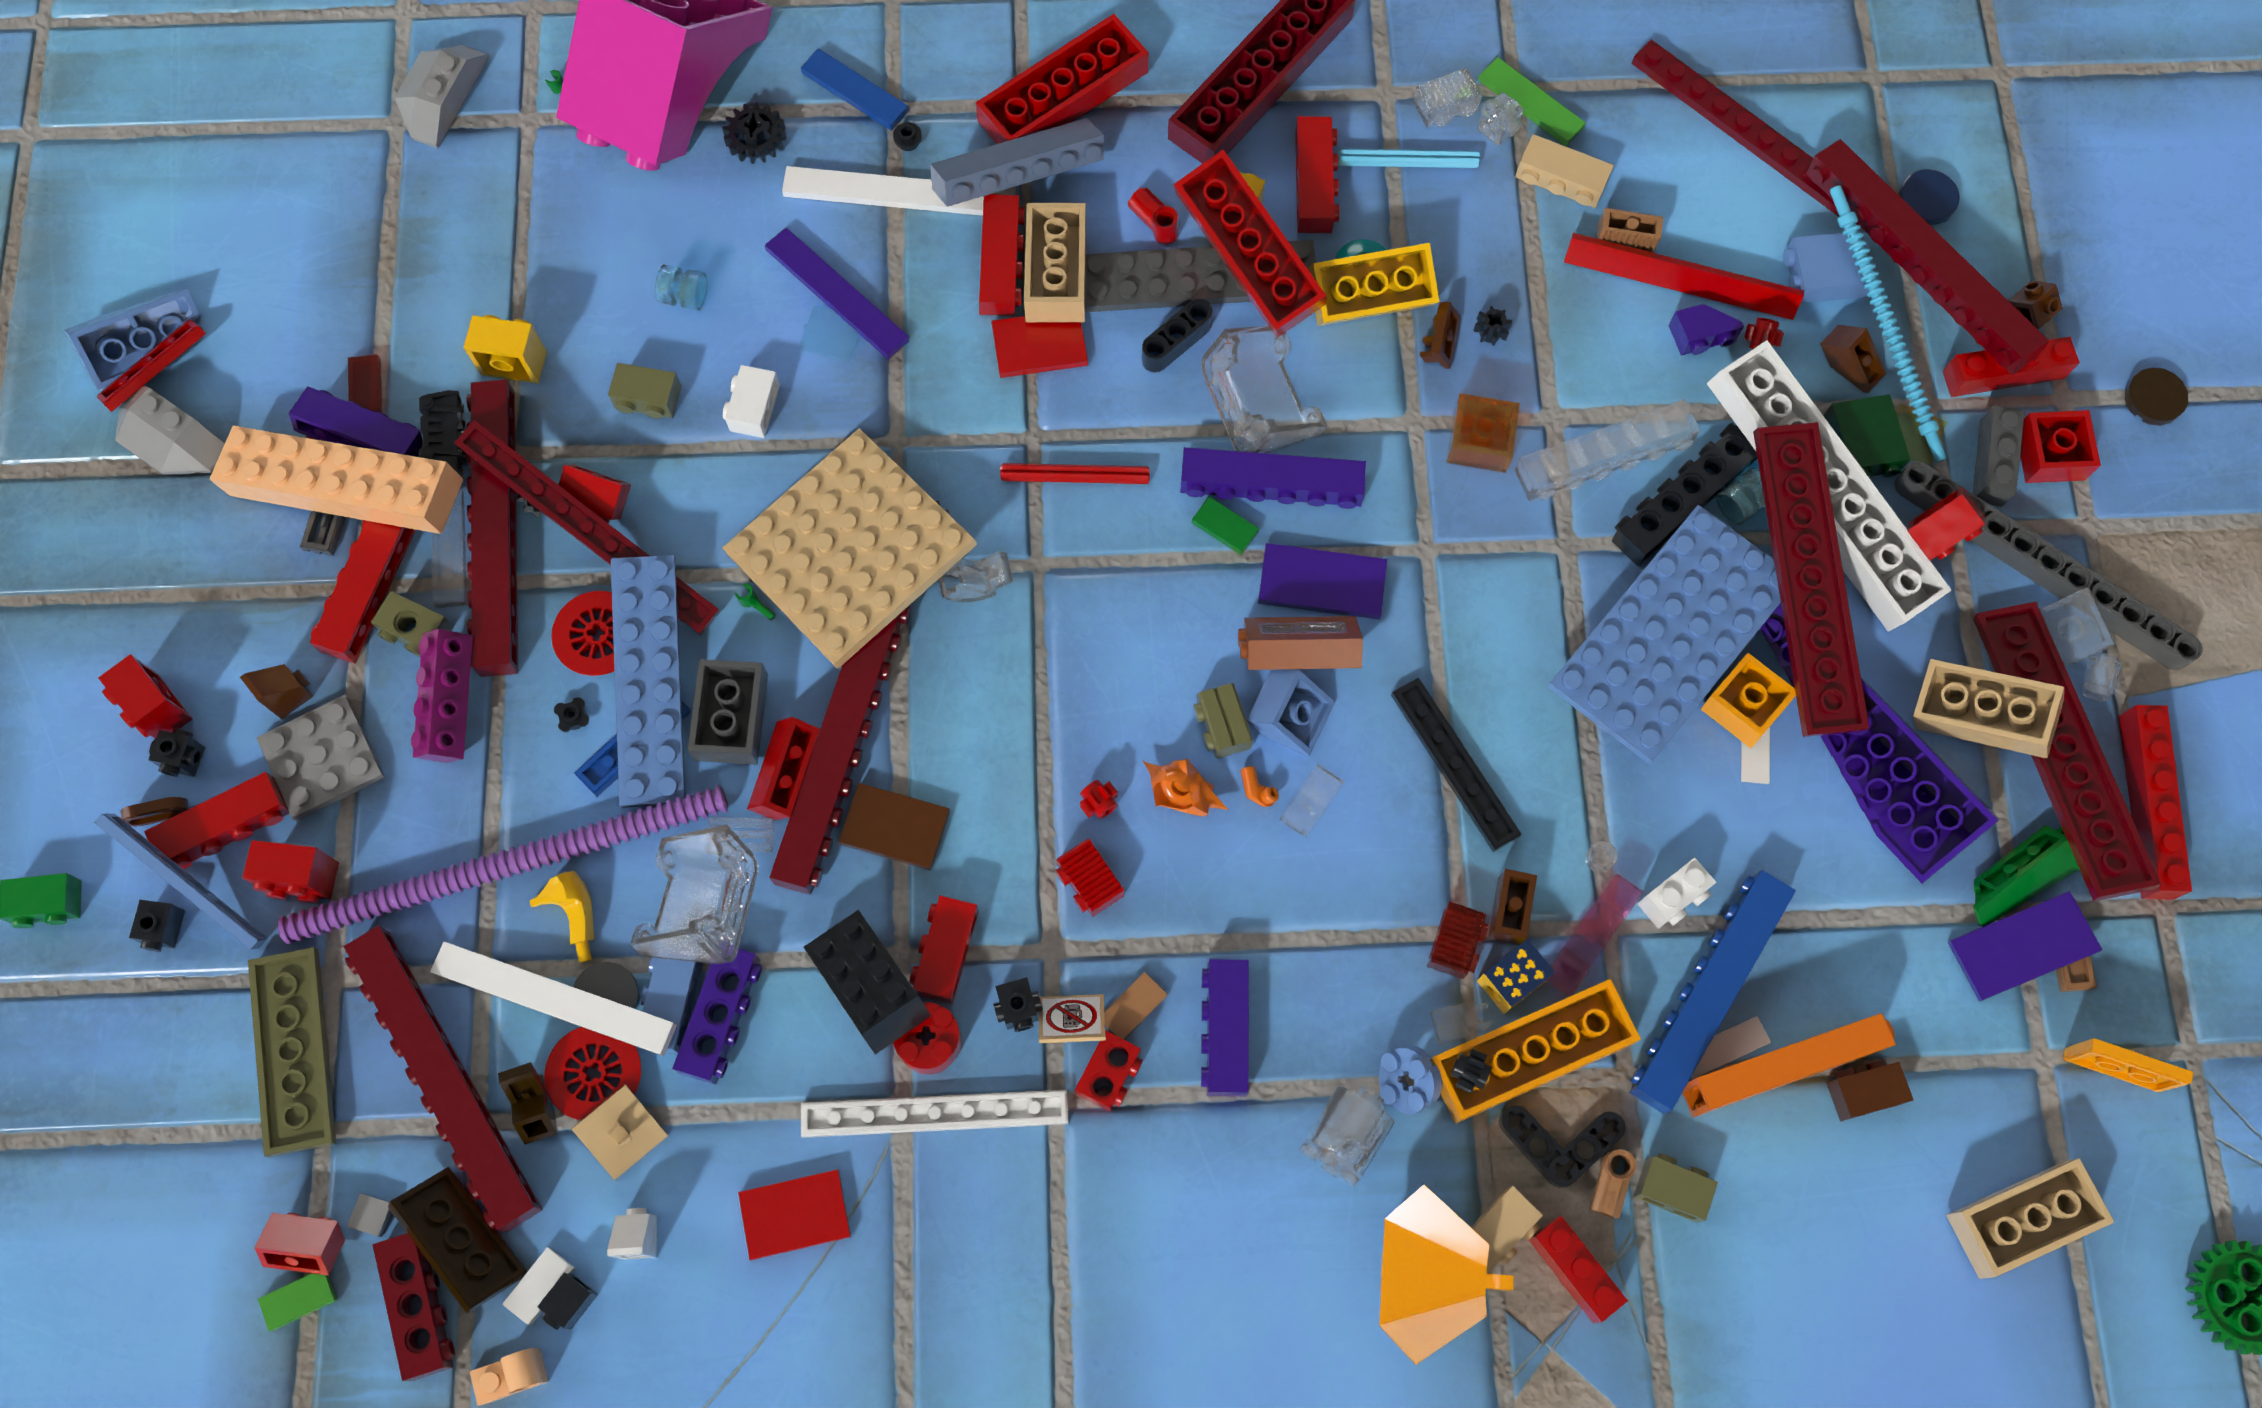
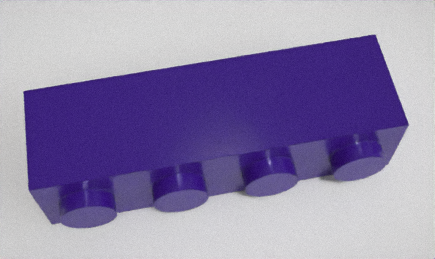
M307 386L289 411L293 430L316 440L415 457L419 456V449L422 448L421 432L412 424L401 423L389 418L384 413L362 408L353 401H344L334 397L325 390H316Z
M1209 959L1208 969L1202 968V988H1208V1001H1202L1201 1021H1207V1034H1201V1054H1207V1067H1201V1087H1207V1096L1247 1097L1249 1093V960Z

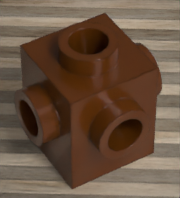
M2031 280L2008 300L2037 329L2048 323L2051 318L2063 309L2056 284Z

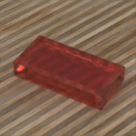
M378 354L348 357V401H353L370 411L382 413L381 358Z

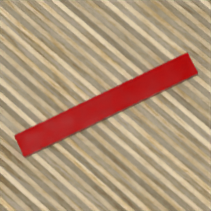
M1577 233L1572 234L1564 259V263L1794 320L1804 297V290Z

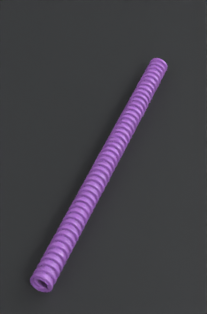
M716 785L714 790L706 788L704 793L696 791L694 796L687 794L684 799L677 797L674 802L670 799L664 805L660 802L654 808L652 805L647 806V810L644 811L640 808L637 810V813L630 811L627 813V816L620 814L617 816L618 819L610 817L608 822L600 820L598 825L590 823L588 828L580 826L578 831L570 829L568 834L560 832L558 837L550 835L548 840L540 838L538 843L530 841L528 846L523 843L519 845L518 849L513 846L509 848L508 852L503 849L499 851L498 855L493 852L489 854L488 858L483 855L480 856L478 861L473 858L470 859L468 864L463 861L460 862L458 867L453 864L448 870L443 867L438 873L433 870L428 876L423 873L418 879L413 876L408 882L403 879L398 885L393 882L388 888L383 885L379 890L373 888L369 893L363 891L359 896L353 894L349 899L343 897L339 902L333 900L329 905L323 903L319 905L318 909L313 906L309 908L308 912L303 909L299 911L298 915L294 912L290 913L288 918L283 915L278 919V931L281 939L286 944H292L294 939L302 941L304 936L312 938L314 933L322 935L324 930L332 932L334 927L342 929L344 924L352 926L354 921L362 923L364 918L372 920L374 915L381 917L384 915V912L391 914L394 912V909L401 911L404 909V906L411 908L414 906V903L421 905L424 903V900L431 902L434 900V897L441 899L444 897V894L451 896L454 894V891L461 893L464 891V888L471 890L474 885L481 887L483 882L491 884L493 879L501 881L503 876L511 878L513 873L521 875L523 870L531 872L533 867L541 869L543 864L551 866L553 861L560 863L563 858L570 860L573 855L580 857L582 852L590 854L592 849L600 851L602 846L610 848L612 843L620 845L622 840L627 843L630 842L632 837L637 840L640 839L642 834L646 837L650 836L652 831L657 834L662 828L666 831L672 825L676 828L682 822L686 825L692 819L694 822L698 821L699 817L706 819L708 814L716 816L718 811L726 813L729 808L723 788L720 785Z

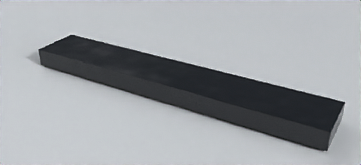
M1419 677L1393 691L1391 697L1491 850L1495 852L1522 835Z

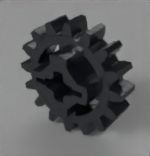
M755 102L753 108H749L746 103L743 104L744 110L741 112L736 108L733 109L735 117L727 116L725 119L728 126L722 127L725 145L729 147L732 156L738 154L739 160L742 162L746 157H749L751 164L755 163L756 158H760L764 163L766 162V155L769 154L774 158L776 157V148L783 150L782 140L787 139L784 120L780 119L777 110L771 112L770 105L768 104L761 109L758 102Z

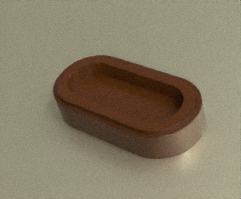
M167 797L124 807L120 810L122 820L130 826L136 827L166 821L188 810L189 806L186 798Z

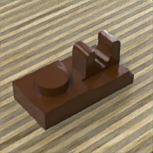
M1439 302L1437 314L1433 318L1434 336H1426L1422 340L1424 345L1431 349L1419 354L1425 363L1439 362L1445 369H1451L1461 320L1460 314L1451 302Z

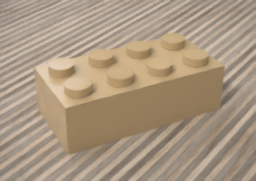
M1027 203L1024 281L1026 322H1085L1086 203Z
M1930 659L1913 715L1915 729L2048 758L2064 702V687Z
M2080 1158L2061 1162L1946 1215L1979 1279L1997 1277L2114 1223Z

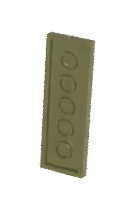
M315 947L248 960L264 1156L274 1157L336 1144L319 951Z

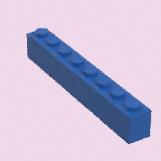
M1763 870L1753 877L1748 875L1739 888V892L1742 893L1738 903L1733 901L1723 917L1727 920L1722 930L1718 928L1714 932L1708 945L1712 946L1707 957L1702 955L1693 969V972L1697 974L1691 984L1687 982L1681 989L1677 997L1681 1003L1677 1010L1671 1009L1665 1017L1661 1026L1666 1029L1661 1038L1655 1037L1646 1051V1054L1650 1057L1645 1066L1639 1065L1631 1076L1630 1082L1634 1085L1629 1093L1662 1114L1673 1110L1796 892L1795 889Z

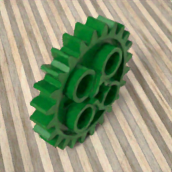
M2236 1240L2225 1241V1245L2222 1243L2213 1244V1251L2205 1250L2201 1252L2205 1261L2195 1260L2192 1262L2198 1272L2187 1273V1276L2195 1282L2194 1286L2185 1287L2186 1291L2193 1293L2195 1299L2187 1301V1305L2197 1306L2198 1311L2192 1318L2203 1319L2205 1323L2200 1331H2213L2211 1341L2213 1343L2224 1342L2225 1350L2234 1351L2237 1349L2241 1355H2249L2251 1352L2253 1355H2262V1287L2258 1288L2262 1283V1244L2252 1246L2250 1241H2239L2237 1243ZM2242 1266H2244L2248 1272L2247 1280H2245L2242 1276ZM2218 1286L2221 1287L2224 1293L2222 1301L2217 1296ZM2228 1307H2231V1309H2230V1310L2225 1314V1316H2224V1315H2223V1312H2224ZM2242 1315H2244L2248 1321L2247 1329H2245L2241 1323Z

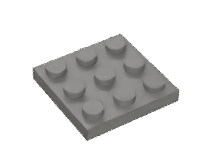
M346 695L256 737L291 818L296 822L385 778L352 703Z

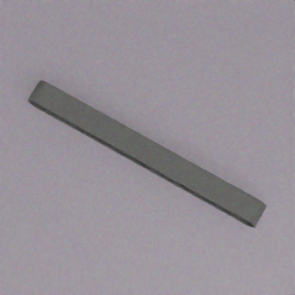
M1914 461L1908 464L1894 482L1898 494L1924 511L1942 500L1935 493L1944 499L1962 487L1921 461ZM1910 477L1914 478L1917 483L1913 482ZM1966 490L1985 515V525L1982 527L1983 532L1971 540L1973 543L2171 670H2181L2202 655V644L2194 635ZM1988 527L1992 528L1995 533H1992ZM2042 562H2045L2049 568L2045 567Z

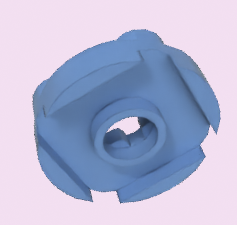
M1406 1045L1385 1053L1381 1057L1379 1067L1380 1097L1385 1104L1392 1105L1396 1110L1405 1114H1416L1428 1109L1432 1103L1437 1101L1441 1093V1075L1437 1065L1432 1066L1427 1058L1430 1055L1425 1050L1417 1046ZM1407 1072H1409V1077L1414 1080V1085L1409 1086L1405 1079Z

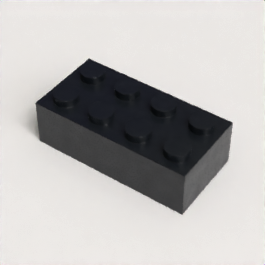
M859 910L803 947L875 1055L931 1017L919 995Z

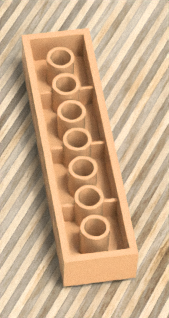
M232 426L209 479L229 496L438 534H442L463 482V478L444 461L239 426Z

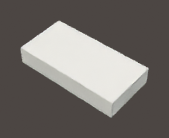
M547 1247L502 1305L527 1325L531 1326L542 1312L537 1306L564 1272L572 1274L576 1268L554 1250Z

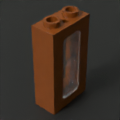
M1356 616L1244 618V628L1238 629L1241 659H1246L1248 670L1362 668L1363 637Z

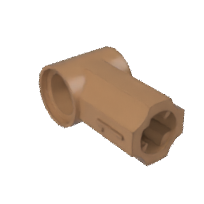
M1621 1149L1606 1152L1602 1156L1599 1165L1600 1173L1589 1210L1615 1219L1620 1218L1630 1178L1636 1171L1634 1156L1630 1152ZM1615 1156L1622 1158L1625 1163V1169L1620 1175L1614 1173L1611 1169V1160Z

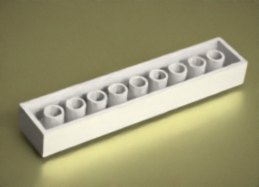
M1768 340L1719 371L1707 383L1755 451L1753 431L1757 428L1818 422L1842 568L1888 632L1906 623L1951 591V588L1908 533L1906 527Z

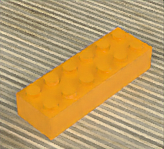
M1609 979L1438 1054L1429 1061L1432 1066L1437 1065L1440 1071L1442 1081L1440 1094L1454 1123L1457 1124L1630 1047L1640 1041L1641 1038L1612 980ZM1473 1048L1487 1055L1484 1063L1492 1066L1484 1088L1474 1087L1473 1091L1468 1093L1455 1087L1458 1079L1450 1074L1459 1053L1462 1052L1468 1055L1469 1051Z

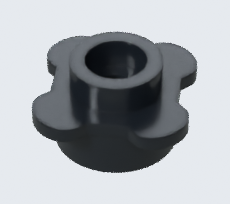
M576 697L572 702L566 704L558 703L554 707V713L558 715L560 721L558 728L562 732L577 730L589 723V717L584 710L585 702L583 699ZM571 712L574 713L573 717H569Z

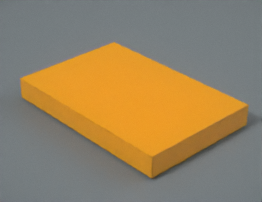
M2095 1038L2066 1047L2063 1054V1059L2067 1062L2158 1093L2191 1084L2194 1074L2193 1071Z

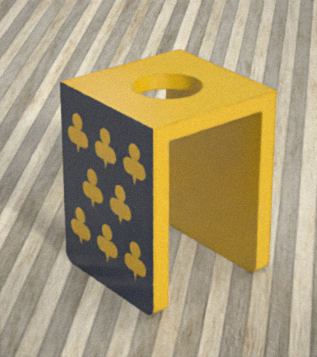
M1526 940L1483 973L1477 982L1501 1012L1505 1014L1545 983L1554 974V970L1533 944Z

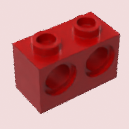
M1105 1030L1106 1040L1100 1041L1075 1088V1094L1111 1112L1114 1105L1117 1107L1121 1106L1128 1092L1124 1085L1129 1075L1135 1078L1143 1063V1059L1139 1058L1141 1048ZM1113 1051H1124L1128 1056L1127 1062L1122 1066L1113 1065L1109 1060V1056ZM1102 1079L1108 1080L1113 1086L1112 1092L1106 1096L1096 1094L1093 1088L1097 1081Z

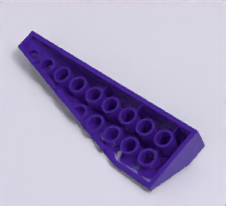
M1780 603L1760 630L1788 676L1792 687L1795 688ZM1861 677L1869 729L1820 736L1838 765L1846 783L1851 788L1860 808L1869 820L1876 836L1923 884L2000 819Z

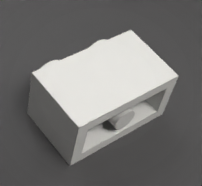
M740 365L738 375H734L731 381L732 396L730 402H726L723 408V419L726 420L731 432L765 438L780 388L776 372Z

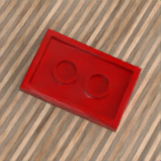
M1025 316L991 321L1000 378L1088 366L1081 322H1026Z
M838 1169L738 1192L749 1260L751 1261L851 1238Z

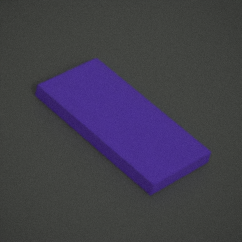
M1266 543L1258 604L1380 620L1387 559Z
M2070 891L1948 942L1979 1002L2102 951L2099 942Z

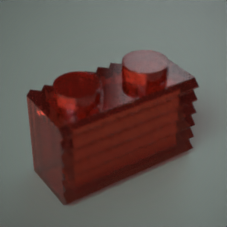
M1449 901L1444 908L1426 966L1459 979H1464L1468 972L1474 973L1480 957L1479 954L1475 953L1478 941L1484 942L1489 928V924L1484 923L1486 913Z

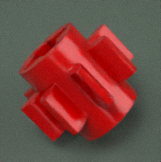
M1757 318L1755 325L1748 323L1744 337L1750 341L1749 348L1754 349L1766 340H1768L1772 347L1773 345L1780 347L1784 332L1778 329L1779 322L1767 318Z
M1095 780L1081 791L1080 795L1083 800L1080 801V807L1088 818L1096 814L1099 819H1103L1118 807L1115 801L1118 798V791L1110 781L1103 785L1100 780Z

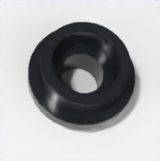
M906 122L899 124L894 129L893 140L900 149L912 151L920 144L922 133L916 124Z

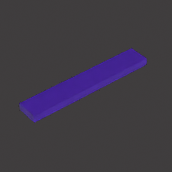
M783 229L765 244L766 251L886 359H890L909 342V336L789 229Z

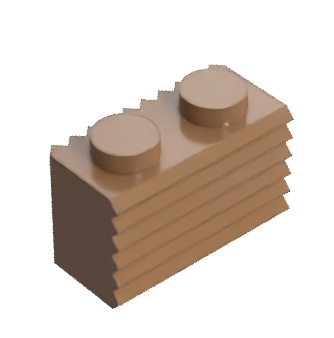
M1604 207L1597 225L1596 238L1654 253L1661 239L1663 216Z

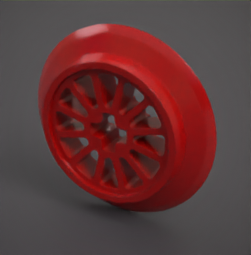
M591 591L581 594L570 600L555 618L551 634L554 652L567 668L576 673L599 676L615 671L614 652L607 656L605 651L606 646L614 651V645L611 643L613 641V615L606 621L607 614H613L612 592ZM601 612L599 619L596 620L595 613ZM590 614L591 622L587 623L583 618ZM578 623H581L585 628H576ZM597 629H601L605 634L600 635L599 640L595 641L591 635L596 634ZM574 634L581 635L580 637L573 639ZM582 645L578 650H575V646ZM598 649H600L601 658H596ZM590 650L589 657H584V655Z
M579 1027L562 1037L549 1054L544 1072L546 1091L550 1100L559 1111L570 1118L581 1121L625 1084L635 1094L641 1078V1061L634 1045L584 1027ZM590 1046H596L593 1059L589 1051ZM606 1046L609 1048V1051L601 1059L603 1047ZM582 1050L586 1058L585 1062L576 1057ZM616 1053L619 1059L610 1064H607L609 1060L613 1057V1055ZM572 1060H575L581 1067L575 1069L569 1068ZM599 1065L598 1071L602 1073L601 1077L593 1078L589 1082L590 1076L586 1074L589 1068L595 1069ZM622 1066L621 1074L609 1073L610 1070ZM568 1073L579 1074L578 1077L567 1081ZM607 1079H620V1082L615 1088ZM581 1083L573 1094L570 1087ZM603 1084L613 1090L607 1097L602 1087ZM588 1087L586 1100H580L579 1097ZM596 1088L600 1100L592 1102Z

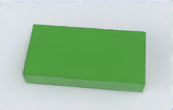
M314 1273L258 1298L268 1331H275L338 1301L330 1276Z

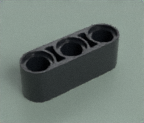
M1203 299L1192 300L1143 341L1142 365L1146 370L1154 373L1164 370L1210 331L1212 306L1209 302ZM1194 316H1202V317H1204V319H1202V320H1196V319H1194V318H1192V317H1194ZM1178 333L1181 334L1183 337L1174 338L1171 335ZM1157 351L1161 353V355L1152 356L1149 353Z

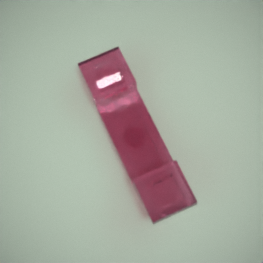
M1616 873L1551 964L1554 974L1546 981L1566 996H1572L1589 972V968L1644 892Z

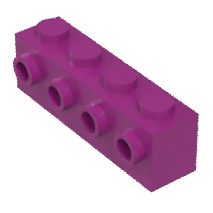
M436 629L422 634L419 642V653L421 654L420 669L416 675L418 696L413 709L416 720L415 731L411 737L412 758L444 763L464 759L473 635L443 629Z

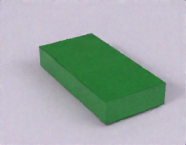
M1210 496L1194 515L1191 522L1241 556L1259 533V528Z

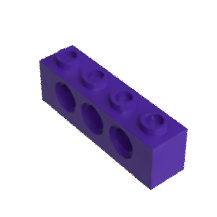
M718 942L672 1068L674 1071L716 1085L718 1078L724 1077L729 1063L726 1055L729 1047L735 1046L739 1037L740 1027H737L740 1016L747 1013L751 1003V996L748 995L752 983L756 984L761 976L762 965L759 964L761 960L755 953ZM731 976H738V986L730 991L725 990L724 983L726 979ZM719 1007H727V1017L721 1022H714V1011ZM709 1038L716 1039L714 1051L709 1054H703L701 1050L703 1042Z

